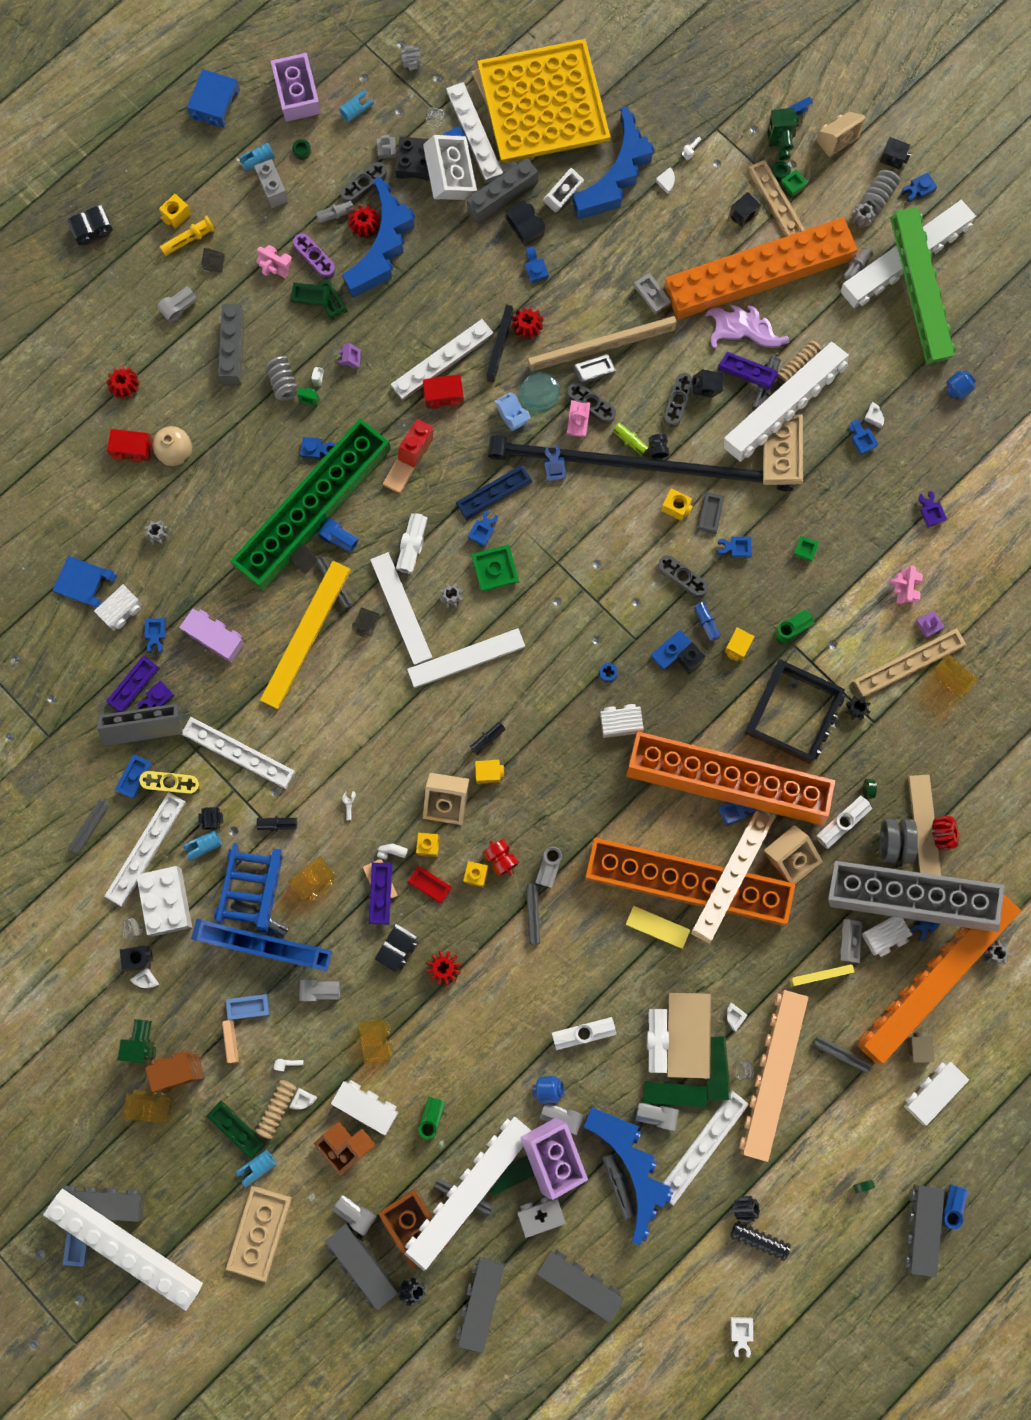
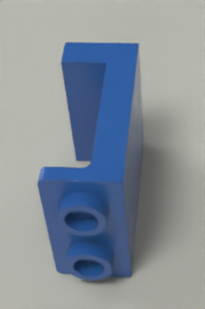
M202 69L187 105L190 117L196 121L208 122L215 127H225L224 118L233 95L238 96L240 91L237 79Z

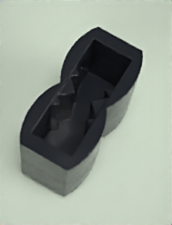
M523 200L506 210L505 218L519 240L526 247L544 236L545 224L541 218L538 219L534 215L535 210L533 206Z
M101 205L67 219L78 245L90 244L95 238L106 237L113 231Z
M396 924L377 953L375 960L394 972L402 971L408 962L405 959L409 952L413 953L419 944L416 941L418 937Z

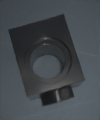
M889 137L879 162L900 170L902 164H907L911 153L908 150L911 144Z
M747 192L731 205L729 215L734 223H738L743 227L759 213L761 204Z
M704 369L696 373L692 378L693 394L713 398L723 392V373Z
M691 642L677 655L676 661L690 674L704 662L706 656Z
M147 946L120 949L121 968L124 971L151 967L150 962H153L152 951ZM139 952L142 958L139 963L135 964L133 957Z

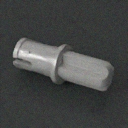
M349 201L337 206L333 204L330 208L318 211V221L322 223L334 218L338 220L341 216L353 213L352 202Z
M863 247L857 257L851 260V265L844 273L846 280H849L865 268V263L873 255L872 250L867 253L870 248Z

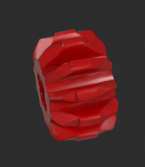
M361 205L359 210L353 208V214L348 216V226L351 228L353 235L358 234L359 238L365 235L367 239L370 233L375 235V230L380 227V218L376 210H370L368 205L365 209Z
M532 306L529 310L523 307L522 312L517 310L516 316L512 317V329L516 330L515 334L517 336L522 334L523 340L526 336H529L532 340L533 334L539 336V330H542L544 327L542 324L544 322L543 316H540L539 310L533 312Z
M123 366L120 367V370L113 368L114 373H108L109 379L106 380L109 392L113 393L116 398L121 396L124 400L126 395L133 397L132 392H138L136 386L140 385L136 372H133L129 367L126 370Z
M941 816L934 819L932 834L935 846L939 850L944 851L958 847L959 832L957 821L953 816Z
M439 951L440 958L433 954L431 957L435 962H427V965L433 966V969H428L427 973H435L431 976L430 980L433 981L439 977L437 985H441L442 979H444L447 986L449 985V977L452 981H456L453 973L461 974L459 970H455L456 967L461 966V963L453 964L458 957L455 955L449 959L450 951H447L445 957H443V952ZM441 963H445L446 966L449 964V969H446L447 973L445 974L438 970L442 966Z

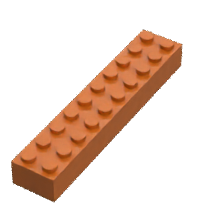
M842 217L665 277L664 289L671 301L676 319L680 320L851 262L855 258L858 249L845 218Z
M638 731L626 775L629 778L824 826L829 817L835 780Z
M594 838L585 880L705 908L725 868ZM746 873L726 913L785 926L788 924L796 884Z
M1004 895L999 932L959 927L953 934L955 938L950 942L947 941L940 948L942 952L937 957L933 956L927 962L928 968L923 972L919 971L913 978L915 982L911 986H906L899 993L901 996L896 1002L892 1001L885 1009L887 1013L882 1017H877L872 1023L873 1028L869 1032L865 1031L858 1038L859 1044L857 1047L875 1064H884L1022 910Z

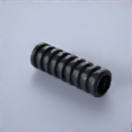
M740 1221L735 1222L731 1231V1239L734 1240L736 1238L738 1242L743 1241V1244H750L752 1248L755 1246L758 1251L762 1249L763 1253L768 1252V1255H774L777 1259L780 1257L781 1261L786 1260L791 1249L789 1242L784 1243L782 1239L779 1241L777 1237L772 1238V1235H765L763 1231L760 1233L759 1229L753 1230L752 1226L747 1227L745 1223L742 1225Z

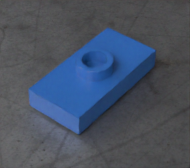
M679 629L654 651L651 657L665 670L692 641Z

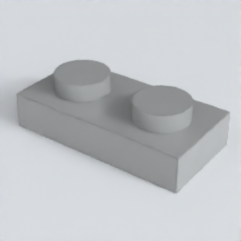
M650 273L634 282V287L655 315L671 305L670 299Z
M850 919L843 920L842 947L840 950L841 961L860 963L862 922Z

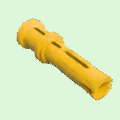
M205 216L204 220L195 225L191 224L190 229L160 245V248L164 255L167 256L195 239L200 240L203 235L216 230L209 218Z

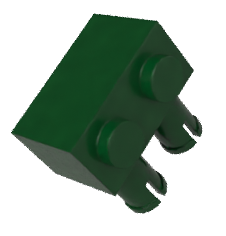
M794 108L772 110L767 126L769 147L778 146L779 160L781 161L791 158L790 150L794 147L792 139L796 136V127L799 125L798 115H795Z
M134 1019L132 1038L120 1040L118 1061L151 1063L150 1061L155 1059L157 1048L154 1047L155 1042L149 1040L152 1021Z

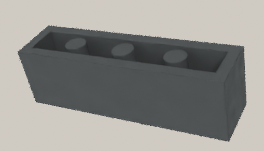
M526 158L467 198L468 212L479 224L538 183L537 169Z
M222 304L218 374L222 385H242L245 313L241 304Z
M177 703L98 715L97 730L103 746L183 734V718Z
M914 1184V1189H911L910 1201L913 1204L912 1211L910 1210L908 1214V1223L911 1224L910 1232L906 1236V1245L909 1246L908 1254L904 1258V1266L907 1268V1272L911 1274L937 1277L944 1189Z
M63 1186L65 1191L108 1220L135 1222L143 1220L145 1194L139 1193V1189H126V1192H118V1188H105V1191H97V1187H84V1190H76V1186ZM61 1189L56 1190V1196L61 1191Z
M348 1222L325 1240L328 1252L332 1256L336 1255L338 1257L340 1268L345 1273H350L353 1277V1280H351L358 1291L362 1289L366 1295L365 1301L371 1308L375 1307L378 1311L398 1294V1288Z
M550 1249L538 1269L537 1275L608 1322H611L623 1302V1297L620 1296L621 1291L612 1285L608 1288L602 1284L603 1279L592 1273L590 1276L584 1272L585 1267L578 1262L570 1263L566 1260L567 1255L558 1249L555 1252Z
M480 1257L479 1262H474L472 1274L476 1276L474 1284L469 1283L466 1296H469L470 1300L468 1305L464 1304L461 1318H465L463 1327H458L456 1340H460L458 1347L480 1353L484 1352L505 1263Z

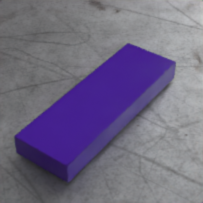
M730 352L725 354L718 365V370L770 390L778 377L777 370Z
M143 655L106 702L119 712L126 711L160 668Z
M372 862L369 924L390 925L392 863Z

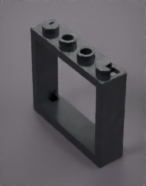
M779 659L745 730V734L810 764L814 759H818L822 749H819L821 742L825 743L830 732L827 729L829 724H834L838 716L835 713L837 707H841L844 703L846 696H843L845 689ZM782 672L834 696L808 753L756 730Z

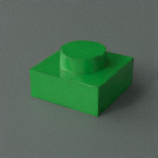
M797 169L781 180V184L792 197L808 185V182Z
M299 387L297 392L299 401L318 407L320 401L318 393L312 388L306 387L304 389Z
M800 536L793 555L812 562L819 542Z

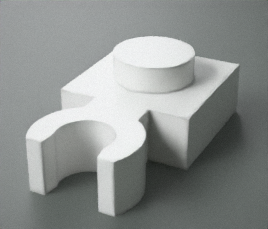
M731 1317V1341H737L733 1350L735 1357L739 1356L738 1351L741 1348L746 1349V1357L751 1355L747 1341H753V1318Z

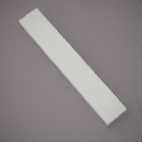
M389 552L370 559L414 666L433 659Z
M517 628L407 670L415 689L523 649L525 644Z
M192 717L188 720L183 729V734H181L284 789H287L295 774V771Z
M170 792L167 793L104 897L121 907L124 906L138 883L136 875L145 872L187 802Z
M730 1092L731 1100H724L663 1183L671 1186L670 1191L673 1192L670 1204L674 1205L748 1107L749 1104L735 1092Z

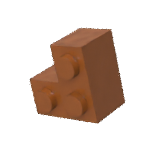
M337 1122L313 1143L339 1176L344 1174L375 1146V1143L363 1129L351 1137L340 1122Z

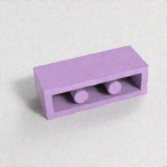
M192 609L179 628L183 633L232 663L245 644L241 639L242 635L234 630L228 631L225 629L226 625L217 619L215 622L209 619L210 615L200 609L198 612Z

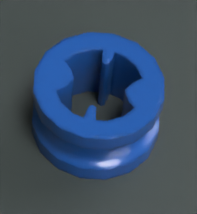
M612 663L603 664L600 668V678L605 682L614 681L617 677L616 666ZM607 668H610L614 675L606 677V673L603 670L607 671Z

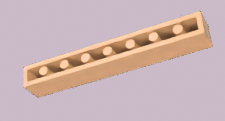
M782 990L781 994L778 993L776 996L775 1005L777 1010L776 1014L773 1013L771 1016L770 1026H772L771 1034H767L765 1040L767 1051L766 1055L762 1054L759 1066L762 1067L761 1075L757 1074L754 1087H757L756 1095L751 1097L749 1107L752 1108L751 1115L746 1117L744 1128L747 1129L746 1135L741 1137L739 1149L742 1150L741 1154L767 1162L769 1160L808 996L787 990Z

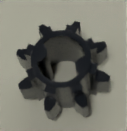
M853 696L852 701H847L846 703L849 709L845 713L851 715V720L858 717L862 721L864 715L870 714L867 707L871 703L865 701V696L861 699ZM854 704H856L857 707H861L862 712H860L859 709L855 710Z
M216 807L202 808L201 813L198 814V823L203 830L220 829V824H223V814Z
M752 1196L739 1197V1200H735L733 1209L736 1219L741 1220V1223H751L758 1219L760 1205L757 1199H752Z
M410 1278V1281L403 1280L401 1287L398 1288L400 1301H405L408 1306H414V1303L421 1304L423 1297L426 1296L424 1283H419L417 1278Z

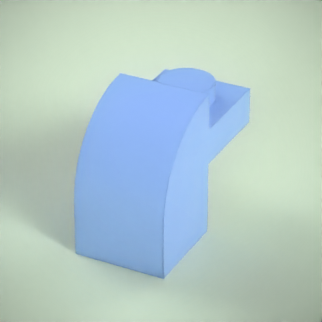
M510 392L494 401L501 417L511 431L529 422L528 419L531 417L528 411L521 407L515 394Z

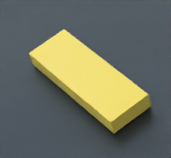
M633 906L626 925L681 949H683L690 929L636 906Z
M847 965L790 978V984L792 987L854 973L853 965Z

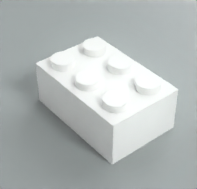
M433 135L423 144L434 199L466 200L477 191L465 136Z
M174 866L136 875L147 935L154 937L192 928L184 879L180 867Z

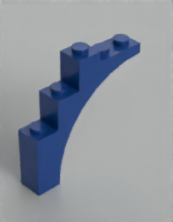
M628 106L621 108L620 112L623 144L616 162L598 182L585 190L573 194L572 204L578 220L620 208L621 199H624L622 189L636 185L637 177L639 176L637 166L652 161V154H654L653 144L649 143L647 136L641 138L640 130L635 127V116L633 112L630 113Z
M381 177L374 179L375 190L382 205V220L377 238L366 256L353 268L342 274L344 284L352 298L392 278L391 270H393L390 259L403 253L402 245L404 240L400 234L414 228L415 215L412 209H408L405 203L400 205L397 198L391 196V189L388 183L383 182Z
M196 919L191 938L192 940L322 971L328 970L332 951L269 937L201 919Z
M591 1107L584 1128L596 1133L608 1142L623 1159L631 1174L637 1198V1220L632 1242L640 1245L641 1241L646 1242L650 1230L647 1229L649 1220L654 1221L658 1209L654 1208L655 1204L664 1207L665 1203H670L673 1192L670 1191L671 1186L648 1177L649 1173L653 1174L657 1162L653 1161L655 1156L632 1147V1143L637 1144L641 1134L640 1131H637L639 1126Z

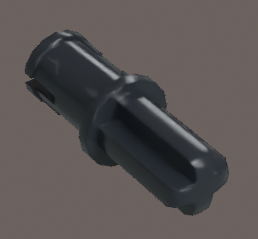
M500 722L496 723L486 733L482 732V736L469 747L478 756L490 744L493 745L492 742L505 731V727Z
M275 816V818L257 817L256 822L257 830H275V832H278V830H296L298 826L297 818H278V816Z

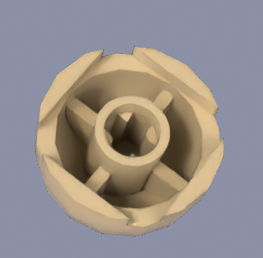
M164 427L153 438L154 454L165 465H181L192 453L191 439L184 430L178 427Z

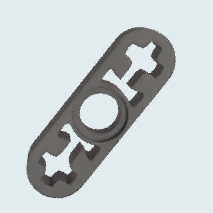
M375 162L341 189L342 200L345 203L351 201L354 204L375 188L372 177L373 179L381 177L383 181L386 179V166L381 162ZM375 170L381 171L382 174H375ZM361 180H368L369 184L366 187H361L359 182ZM347 192H349L350 194L353 193V196H352V197H351L350 195L347 196L346 193H347Z
M687 373L679 374L676 378L664 414V423L669 427H676L681 422L692 388V377ZM687 380L684 391H681V382ZM681 396L684 402L679 405L675 404L673 398ZM673 409L677 410L675 419L671 421L669 416L672 415Z
M572 383L568 387V398L570 401L586 403L589 399H594L597 405L593 408L590 407L589 414L604 424H610L615 420V408L580 383ZM572 390H580V393L574 396ZM604 412H611L610 416L604 417Z
M666 555L659 560L658 569L660 573L696 598H701L707 593V582L675 558ZM669 561L671 563L670 567L674 570L676 566L678 567L674 575H672L673 570L671 568H663V562L667 563ZM678 573H687L688 580L680 581L677 577ZM693 578V584H695L696 586H699L701 584L703 586V591L699 590L698 592H696V587L693 584H691L690 587H688L687 585L691 582V579Z

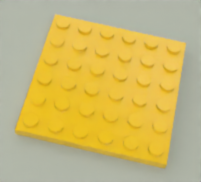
M586 39L477 61L501 164L610 141L611 137Z

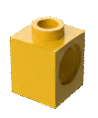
M176 194L171 196L159 208L163 222L168 226L171 224L175 229L191 215L189 206Z
M671 488L661 511L682 521L684 516H689L693 508L690 505L692 498ZM681 503L683 508L677 509L673 504Z
M736 628L724 653L734 661H742L755 636Z
M499 760L475 761L477 784L501 783V777H504V765H500Z
M418 833L417 855L438 857L439 835Z
M468 861L464 883L484 888L489 869L488 865Z

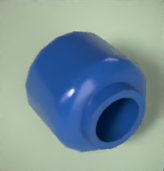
M958 371L947 380L946 385L948 389L946 392L952 399L955 397L960 400L964 399L975 389L974 383L976 380L968 371Z
M557 1076L539 1077L532 1089L534 1098H537L541 1104L558 1103L565 1093L563 1081L559 1080Z

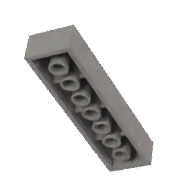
M835 861L828 900L830 907L999 932L1004 885Z

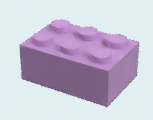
M307 53L272 60L271 65L285 122L321 114Z
M554 1118L520 1137L541 1193L544 1196L554 1200L588 1180L566 1122Z

